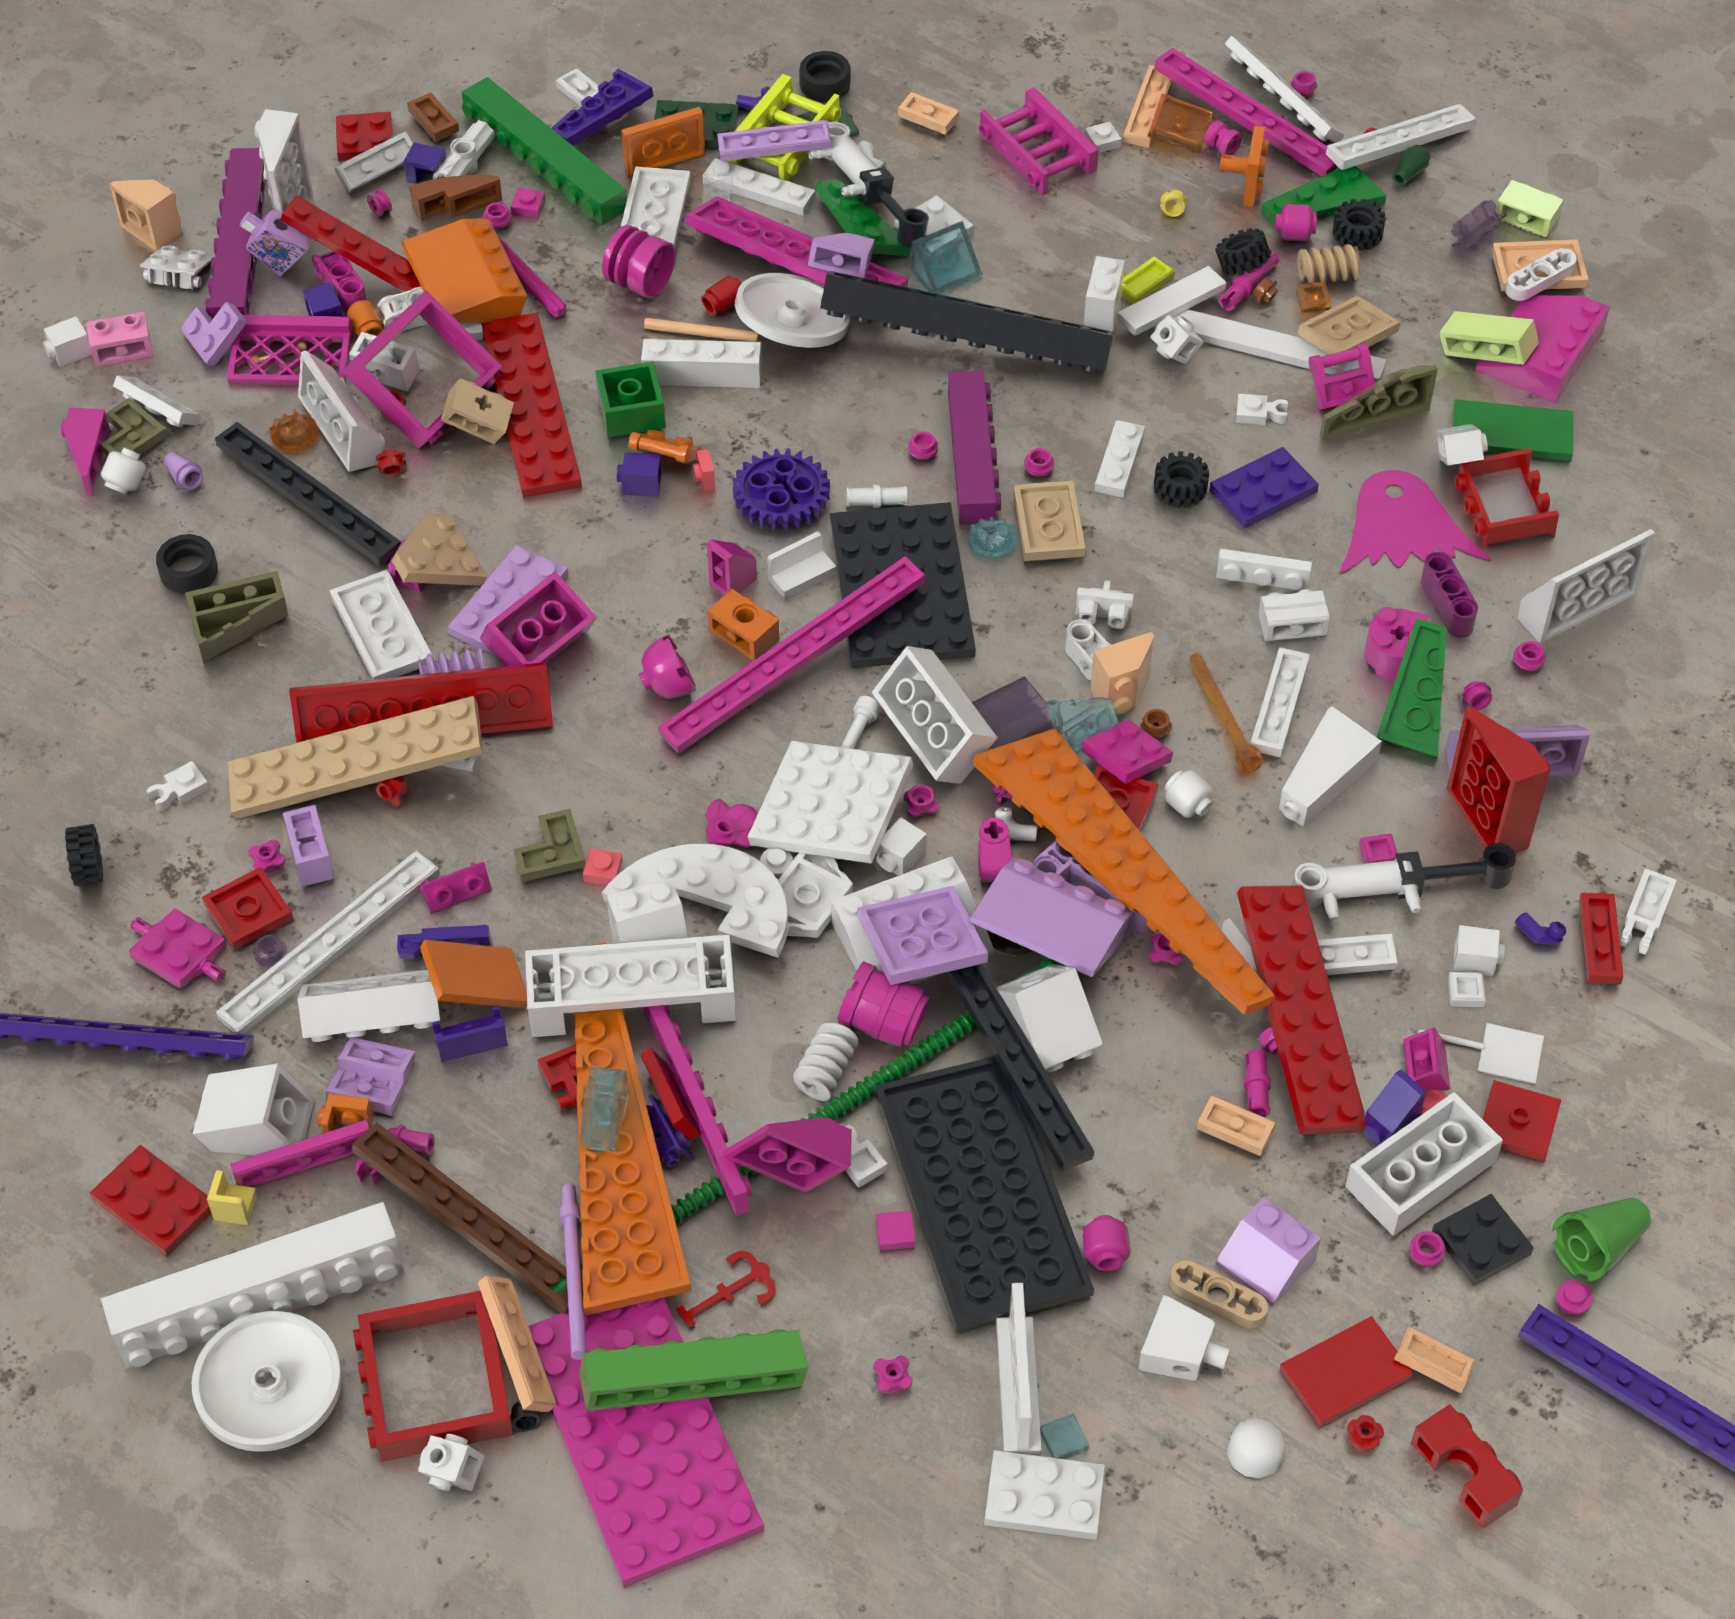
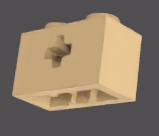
M460 378L449 390L441 421L495 444L507 430L514 402L505 399L501 394L487 391L472 381H465Z

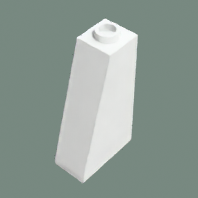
M1331 706L1326 711L1284 785L1279 810L1288 819L1296 821L1303 827L1306 826L1378 761L1382 741Z

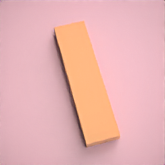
M1154 65L1148 66L1125 128L1122 143L1146 148L1150 147L1173 83L1171 79L1155 70Z
M486 1275L478 1281V1285L522 1408L529 1411L549 1412L557 1406L512 1280Z

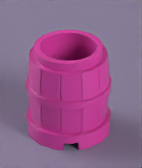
M863 961L853 977L855 981L851 989H848L838 1014L837 1023L848 1028L853 1026L878 1041L881 1040L898 1047L903 1045L910 1046L925 1016L930 997L925 995V990L908 981L890 985L883 971L877 970L876 966Z

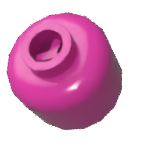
M1286 204L1283 206L1281 214H1276L1275 231H1281L1283 240L1308 241L1311 234H1316L1317 214L1316 211H1312L1309 205Z
M1101 1215L1094 1218L1083 1229L1082 1238L1085 1258L1088 1263L1095 1266L1098 1270H1116L1130 1257L1129 1232L1124 1222L1114 1219L1110 1215Z

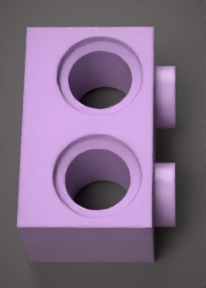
M312 805L284 812L283 816L301 886L334 879L316 806Z

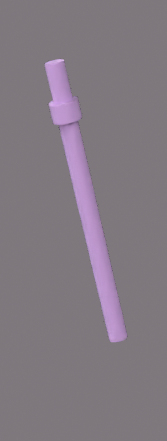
M566 1184L562 1187L563 1205L559 1209L560 1223L564 1226L571 1357L575 1360H581L583 1353H586L578 1233L581 1213L580 1206L577 1205L576 1187L572 1184Z

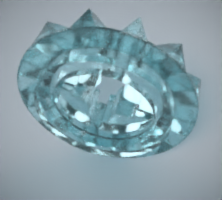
M991 516L988 521L979 519L977 525H971L968 540L971 548L976 553L994 558L1007 555L1015 548L1017 533H1015L1014 525L1007 524L1005 518L996 521ZM994 532L998 533V536H994L988 541V535H992Z

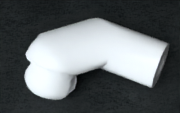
M1001 807L996 810L995 818H999L1007 824L1010 840L1036 841L1037 825L1017 824L1012 819V810L1009 808Z

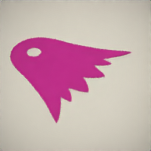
M1385 470L1373 474L1362 484L1358 496L1357 517L1352 541L1339 574L1354 567L1367 555H1369L1371 564L1374 565L1381 559L1384 552L1387 553L1396 567H1400L1405 563L1410 555V551L1425 562L1426 556L1435 552L1436 547L1453 558L1456 557L1454 548L1478 558L1491 559L1463 533L1425 482L1405 471ZM1389 485H1398L1403 489V495L1398 498H1392L1386 494L1385 490Z

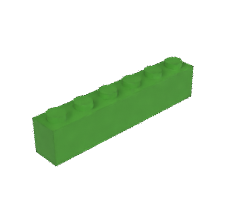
M777 1329L769 1333L756 1335L741 1333L734 1337L719 1339L704 1337L698 1341L682 1343L668 1341L662 1345L645 1347L642 1345H632L626 1349L617 1350L595 1349L589 1353H583L579 1376L586 1411L802 1387L808 1366L799 1330L786 1331Z

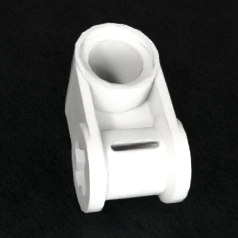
M422 287L385 296L378 302L377 310L384 318V328H387L393 322V319H396L423 293ZM389 304H392L394 310L391 311ZM418 315L403 331L429 324Z
M1077 619L1072 621L1067 627L1065 652L1080 668L1083 675L1088 680H1091L1094 650L1111 644L1101 636L1092 623L1084 619Z

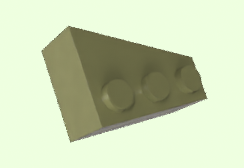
M278 571L185 593L203 664L288 616Z

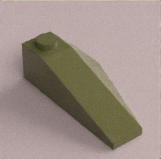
M1436 365L1415 366L1390 373L1323 415L1320 431L1321 439H1328L1429 411L1438 370Z

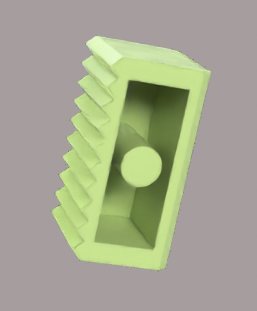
M1511 180L1498 200L1495 218L1497 220L1500 219L1502 222L1506 221L1507 224L1511 223L1512 226L1516 225L1517 228L1526 229L1528 232L1532 231L1533 234L1537 233L1538 236L1542 235L1545 238L1561 215L1564 199L1558 198L1555 194L1534 189L1526 183H1518Z

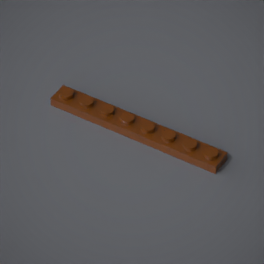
M377 1122L352 1144V1152L557 1311L565 1314L569 1312L567 1289L557 1293L551 1289L563 1278L567 1279L566 1267ZM581 1279V1282H582V1298H583V1280Z

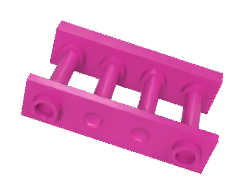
M1035 87L1025 91V104L1023 108L995 120L986 110L980 111V125L978 128L981 137L987 140L1027 179L1029 185L1035 187L1043 196L1048 193V178L1063 170L1077 165L1087 174L1097 171L1099 149ZM1026 118L1032 119L1036 123V125L1012 136L1004 129ZM1043 133L1052 139L1030 151H1026L1020 145ZM1058 149L1064 150L1069 155L1045 167H1042L1036 161Z

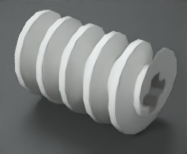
M821 1024L816 1031V1035L811 1040V1045L806 1049L805 1056L799 1062V1067L793 1074L796 1086L807 1096L815 1100L828 1101L831 1097L830 1090L836 1088V1080L840 1079L843 1075L841 1069H845L848 1065L847 1058H851L854 1054L852 1047H857L859 1044L856 1034L840 1024Z

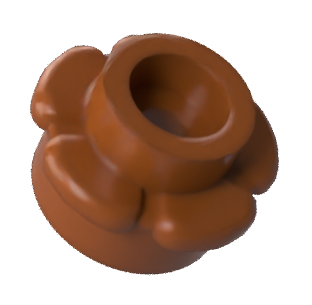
M1265 277L1257 285L1252 293L1258 299L1257 303L1260 304L1264 300L1268 304L1278 293V289L1275 288L1277 285L1276 280L1271 281L1268 277Z
M1151 709L1146 712L1140 725L1141 729L1156 739L1162 738L1164 734H1169L1172 730L1169 715L1161 709Z

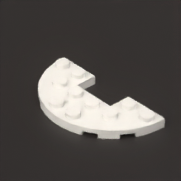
M687 844L654 852L626 867L602 892L603 900L607 902V895L672 877L678 896L728 912L717 929L718 935L729 934L731 943L778 958L788 934V907L778 879L756 858L726 846Z

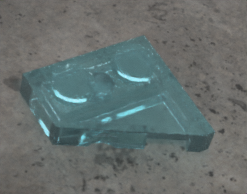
M1105 697L1090 698L1089 700L1079 698L1062 702L1049 700L1046 702L1054 728L1076 754L1081 752L1083 740L1119 724L1112 701Z

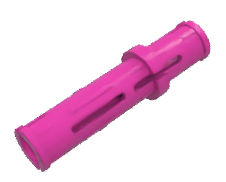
M1274 252L1267 259L1268 262L1266 264L1261 263L1262 267L1258 269L1253 268V271L1250 273L1245 271L1243 275L1236 277L1232 281L1230 288L1219 297L1220 306L1224 308L1230 302L1225 310L1232 311L1242 299L1248 298L1254 286L1278 264L1280 258L1277 252Z

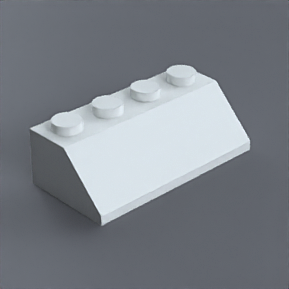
M643 339L641 363L654 361L659 385L760 388L763 342Z
M308 351L301 352L298 398L348 472L377 465L379 462L376 461L375 457L385 450V441L382 434L377 433L370 417L361 410L357 398L350 394L344 379L337 375L332 366Z
M427 969L304 984L301 986L297 998L303 1038L311 1037L313 1042L330 1040L333 1034L346 1033V1037H359L367 1034L366 1030L380 1029L381 1033H391L399 1031L401 1029L400 1026L414 1024V1028L417 1029L433 1026L432 1022L440 1021L441 1018L440 1001H437Z

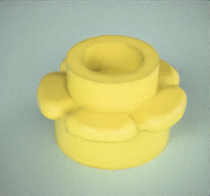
M1176 189L1171 190V192H1165L1160 198L1162 211L1171 217L1181 215L1188 204L1187 197L1183 196L1182 191Z

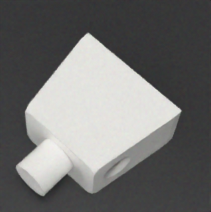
M1163 1295L1141 1351L1139 1370L1194 1381L1198 1379L1204 1363L1224 1369L1231 1349L1212 1342L1216 1324L1212 1319Z

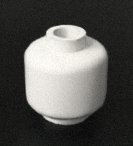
M124 447L121 452H110L101 471V477L105 480L104 485L126 495L128 491L137 490L146 470L145 464L138 460L140 454Z
M1180 770L1176 772L1165 785L1164 789L1167 791L1165 799L1167 803L1185 818H1191L1197 814L1201 817L1213 805V801L1210 800L1213 794L1212 786L1194 770H1187L1185 772Z

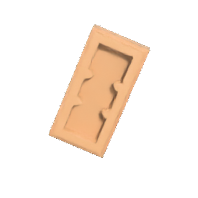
M1409 1326L1403 1335L1394 1360L1459 1393L1464 1389L1475 1362L1474 1359Z

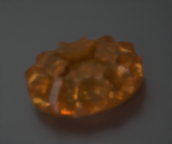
M297 411L289 416L283 413L282 419H274L273 426L269 428L272 442L284 450L303 449L313 443L318 434L315 419H310L308 413L299 415ZM297 426L298 428L295 429V432H293V436H291L289 430H291L292 427Z

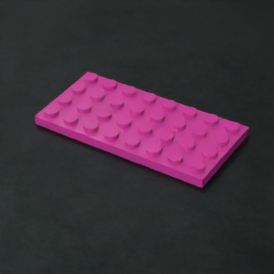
M664 1298L587 1316L584 1314L586 1353L595 1349L617 1350L626 1349L632 1345H642L645 1347L662 1345L668 1341L683 1342ZM569 1312L567 1314L555 1315L528 1326L557 1406L552 1408L551 1411L623 1587L764 1531L763 1521L708 1398L586 1411L579 1376L581 1360H575L571 1357Z

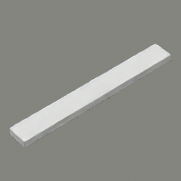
M1188 309L1173 316L1178 319L1181 316L1188 319L1195 326L1193 331L1204 343L1310 369L1309 357L1329 355L1310 344L1304 338ZM1370 355L1376 383L1381 380L1387 359ZM1354 360L1324 368L1325 373L1333 375L1359 368V362Z
M417 850L216 1011L217 1018L233 1033H247L301 989L302 985L307 984L420 892L419 886L425 884V880L432 881L440 875L439 868Z

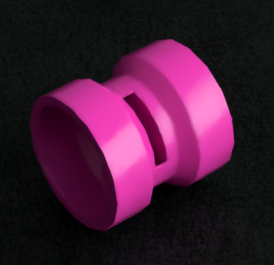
M1216 120L1208 127L1204 136V144L1212 149L1217 148L1220 154L1234 155L1241 145L1243 136L1235 129L1229 130L1225 123Z

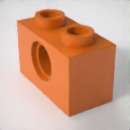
M731 589L707 610L708 630L753 661L780 640L779 620L772 612L763 610L754 604L748 596H742L734 589Z

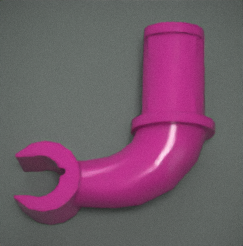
M405 1125L388 1129L391 1134L416 1153L431 1155L435 1145V1137L432 1133L406 1129ZM360 1158L356 1162L355 1169L360 1182H362L364 1174L368 1171H371L370 1177L374 1185L381 1180L382 1174Z

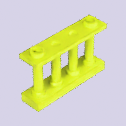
M782 74L735 131L767 128L776 121L786 125L809 122L782 111L790 104L816 113L817 116L812 122L828 120V123L838 122L842 113L839 95L834 94L826 105L795 94L792 86V77ZM810 150L786 153L784 156L776 154L754 158L779 167V179L788 181L791 176L797 173L799 166L806 159ZM742 159L729 160L727 162L738 165Z

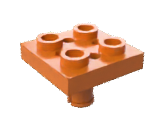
M1254 126L1250 154H1247V157L1221 154L1219 172L1240 173L1246 177L1243 206L1254 207L1255 197L1262 194L1263 179L1258 178L1264 177L1266 158H1261V156H1267L1269 139H1264L1265 127Z

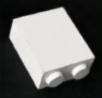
M1095 257L1086 294L1085 326L1113 331L1115 335L1118 322L1117 314L1121 309L1125 260Z

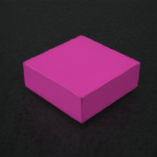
M1392 834L1361 837L1359 840L1364 864L1394 861L1395 854L1398 853Z
M911 1210L876 1214L880 1251L915 1248Z

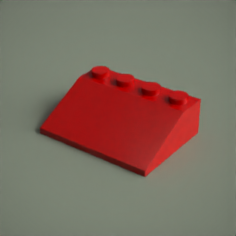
M1472 707L1466 708L1447 790L1485 848L1491 844L1500 843L1509 846L1515 853L1526 850L1531 842L1550 774L1549 762L1544 756L1539 754L1533 744Z

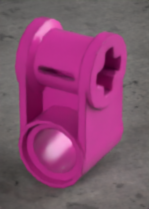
M999 818L986 819L979 828L978 863L980 882H993L1001 869L1013 858L1008 826Z

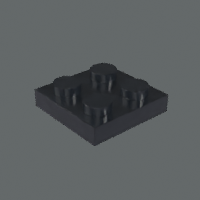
M1492 1194L1435 1223L1432 1232L1441 1237L1446 1251L1473 1286L1532 1255L1534 1249Z

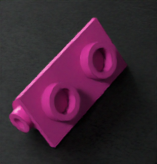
M484 861L478 864L473 862L469 867L432 881L425 880V884L419 886L423 898H426L430 913L492 890Z

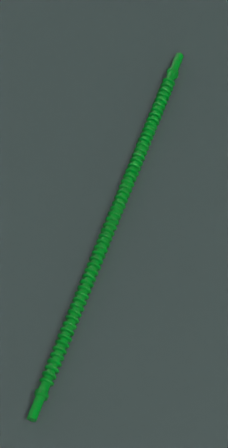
M1046 958L1041 962V965L1038 966L1035 970L1029 969L1027 971V974L1034 972L1038 969H1041L1045 966H1048L1050 964L1062 966L1066 965L1061 964L1053 959L1049 960L1048 958ZM966 1010L965 1012L966 1016L960 1014L958 1021L952 1019L950 1026L943 1025V1031L935 1030V1036L928 1035L927 1041L920 1040L919 1046L912 1045L911 1052L905 1050L903 1057L897 1055L895 1062L889 1060L887 1063L888 1067L880 1066V1072L873 1071L872 1077L865 1076L864 1082L857 1081L856 1088L849 1086L848 1093L841 1092L840 1098L833 1097L832 1103L825 1102L824 1109L817 1107L816 1114L808 1113V1119L825 1117L837 1121L838 1114L846 1115V1109L853 1110L854 1104L861 1105L863 1098L869 1100L870 1093L875 1095V1085L892 1082L894 1078L901 1079L902 1072L909 1074L910 1067L916 1069L918 1062L921 1064L925 1063V1057L933 1058V1052L940 1053L941 1047L948 1048L949 1042L956 1043L957 1036L963 1038L965 1036L964 1032L971 1033L972 1026L977 1027L968 1011ZM740 1165L738 1170L740 1177L747 1176L749 1178L750 1172L752 1174L757 1173ZM710 1177L709 1184L703 1182L701 1189L695 1187L692 1195L686 1193L684 1200L678 1198L676 1201L677 1205L671 1204L675 1222L682 1223V1217L689 1218L692 1210L694 1212L699 1211L700 1205L706 1207L708 1204L707 1200L715 1201L716 1194L724 1195V1188L719 1177ZM580 1263V1266H581V1279L583 1280V1277H582L583 1264ZM563 1278L551 1289L555 1293L567 1289V1279Z

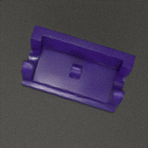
M500 1007L492 1008L493 1016L440 1028L439 1021L432 1022L441 1062L508 1046Z

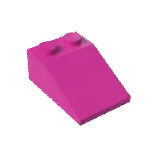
M825 1117L770 1123L724 1150L723 1158L807 1193L851 1167L852 1129Z

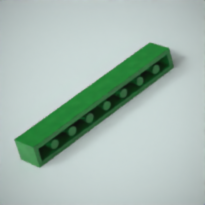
M486 77L462 91V110L466 117L473 119L476 123L478 120L486 122L494 130L495 138L500 145L506 146L520 161L528 164L537 175L545 178L554 189L562 192L571 203L584 210L589 218H593L599 224L604 225L624 213L627 202L626 188L490 78Z

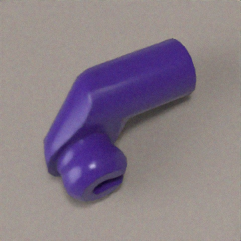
M762 88L761 96L758 97L738 94L736 104H739V109L752 111L770 88Z
M1527 912L1522 913L1515 920V924L1534 943L1557 945L1563 941V936L1566 935V927L1558 921L1550 923L1549 927L1540 926Z

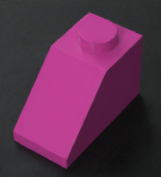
M712 539L707 542L709 583L726 595L731 589L740 593L757 580V562L750 551L743 550L732 542Z

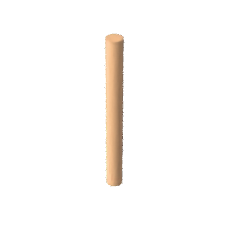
M647 317L644 321V329L747 342H759L760 334L749 330Z

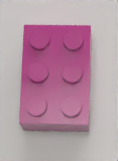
M553 572L489 622L479 639L504 666L540 662L548 664L585 635L597 617L556 572Z

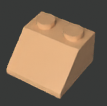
M155 179L113 181L110 183L119 223L122 228L155 251L159 250L162 246H167L183 235L180 223L181 216L178 213L175 202L176 195L170 187L163 186Z
M1152 632L1094 650L1090 691L1106 718L1116 714L1127 713L1136 707L1150 677L1154 643Z

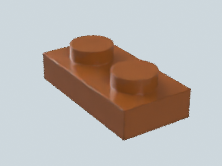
M431 92L407 102L408 111L435 142L459 132L458 122Z

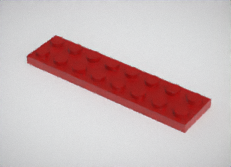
M538 312L481 323L487 352L502 366L493 375L497 393L501 394L505 399L514 402L506 431L523 498L581 488V476Z
M546 662L295 687L289 690L296 743L474 696L478 705L481 734L553 726Z
M1241 886L1237 896L1257 973L1275 995L1270 1006H1267V1011L1300 1135L1363 1132L1367 1126L1364 1122L1365 1112L1303 886Z

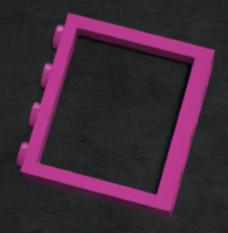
M427 290L366 346L342 371L418 449L426 441L432 445L443 434L440 430L445 422L441 421L442 414L426 429L365 368L376 355L420 315L480 376L474 381L477 386L488 390L495 383L493 375L502 367Z

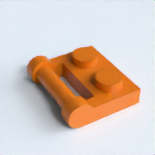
M648 430L644 434L632 432L628 442V448L631 450H646L674 457L676 461L682 463L697 460L696 451L702 449L700 446L693 445V440L684 437H676L675 440L665 438V433L657 430Z

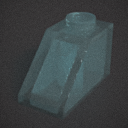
M591 1067L584 1094L580 1148L615 1152L630 1095L626 1070Z

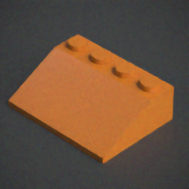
M461 219L403 240L402 247L423 292L427 290L459 323H488L496 319L521 315L527 294L489 219Z

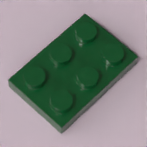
M657 100L654 120L700 107L703 112L705 148L719 149L717 134L734 132L737 129L739 104Z

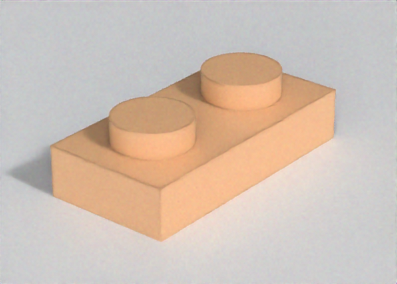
M911 92L898 107V116L946 135L959 119V110Z
M1211 1095L1197 1122L1196 1129L1261 1156L1274 1131L1276 1122Z

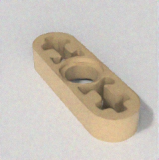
M1182 1260L1173 1265L1169 1285L1176 1295L1247 1329H1256L1264 1324L1268 1312V1303L1261 1294L1190 1260ZM1190 1274L1192 1280H1188L1186 1284L1180 1282V1277ZM1202 1281H1206L1203 1285L1202 1293L1199 1292L1198 1287H1201ZM1219 1287L1224 1289L1229 1297L1224 1301L1218 1302L1211 1299L1208 1292L1212 1288ZM1234 1297H1238L1239 1301L1238 1303L1236 1302L1235 1308H1231L1234 1302ZM1253 1305L1257 1307L1256 1312H1253L1251 1316L1247 1315L1245 1309H1249Z

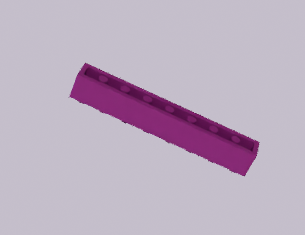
M231 148L230 158L225 160V175L227 179L222 180L224 199L219 201L221 218H217L216 223L219 238H214L216 258L211 259L213 278L208 280L210 299L205 301V310L212 320L225 302L234 304L242 315H250L257 258L246 248L251 233L240 227V222L247 212L254 214L262 220L267 180H264L265 166L263 159H260L259 156L260 148Z

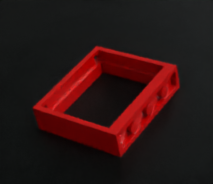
M481 1291L358 1315L359 1329L353 1330L356 1351L363 1350L364 1361L358 1362V1370L361 1384L368 1383L369 1393L362 1395L366 1417L372 1416L374 1424L373 1427L367 1428L370 1448L378 1449L381 1462L421 1454L427 1446L431 1435L445 1439L447 1433L468 1440L467 1444L513 1435L496 1333ZM477 1315L494 1412L387 1433L373 1336Z

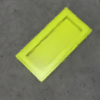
M1155 256L1123 278L1122 297L1135 304L1172 280L1175 270Z

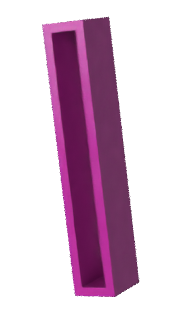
M984 371L948 372V402L959 525L995 523L996 511H1001V493H995V488H999V471L993 470V466H997L996 448H991V444H995L994 426H989L988 423L993 422L992 404H987L986 400H991L990 382L985 383Z

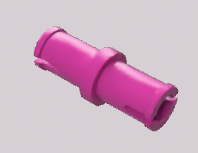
M1253 1049L1249 1050L1248 1054H1245L1247 1076L1244 1078V1089L1248 1092V1111L1265 1118L1267 1114H1270L1268 1091L1271 1089V1079L1267 1075V1054L1263 1050Z

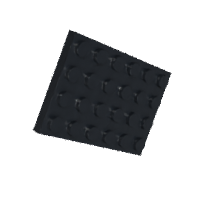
M951 502L830 513L841 600L905 556L925 574L926 579L924 584L847 637L851 668L892 665L907 646L932 650L939 660L975 657L976 648Z

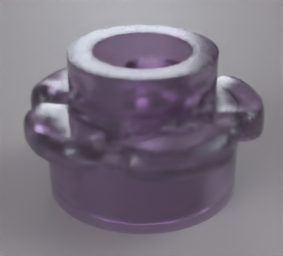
M271 934L260 937L253 949V953L256 955L255 960L263 966L275 965L287 952L285 943L281 942L279 937Z

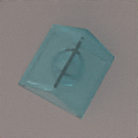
M963 221L912 241L911 271L929 292L938 294L983 275Z

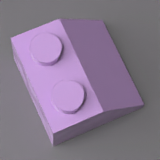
M1263 1196L1241 1220L1218 1257L1216 1264L1247 1288L1261 1294L1267 1303L1274 1306L1316 1260L1321 1238Z

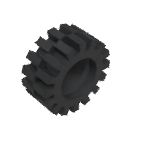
M1351 199L1350 204L1347 201L1343 202L1342 206L1339 205L1337 211H1335L1332 230L1334 239L1336 241L1340 240L1339 244L1342 246L1345 244H1350L1352 247L1356 246L1358 251H1362L1363 246L1367 250L1372 249V244L1376 247L1383 238L1386 221L1385 212H1381L1382 208L1379 205L1374 207L1375 202L1372 201L1366 204V199H1361L1360 203H1357L1356 199ZM1352 223H1360L1366 226H1357Z
M1249 228L1246 232L1240 230L1236 235L1232 233L1229 235L1230 238H1223L1221 240L1222 243H1218L1216 245L1217 248H1215L1222 271L1226 275L1230 273V276H1234L1236 273L1243 275L1244 271L1250 273L1253 271V268L1258 269L1262 267L1261 263L1266 264L1268 262L1267 259L1271 257V251L1265 234L1257 228L1254 230Z
M1178 451V456H1175L1173 452L1169 453L1168 459L1163 456L1160 459V463L1157 462L1154 492L1158 493L1157 497L1160 500L1165 498L1164 503L1167 505L1172 501L1174 502V507L1179 508V504L1184 503V508L1190 507V502L1196 505L1199 503V499L1203 500L1205 493L1207 494L1209 481L1208 465L1206 462L1202 463V458L1199 456L1193 459L1194 454L1190 452L1188 456H1183L1184 451ZM1180 476L1186 477L1191 481L1181 483L1176 482L1171 478Z
M94 824L66 828L65 846L73 885L82 886L102 883V854L100 853L101 847L98 842L99 837Z

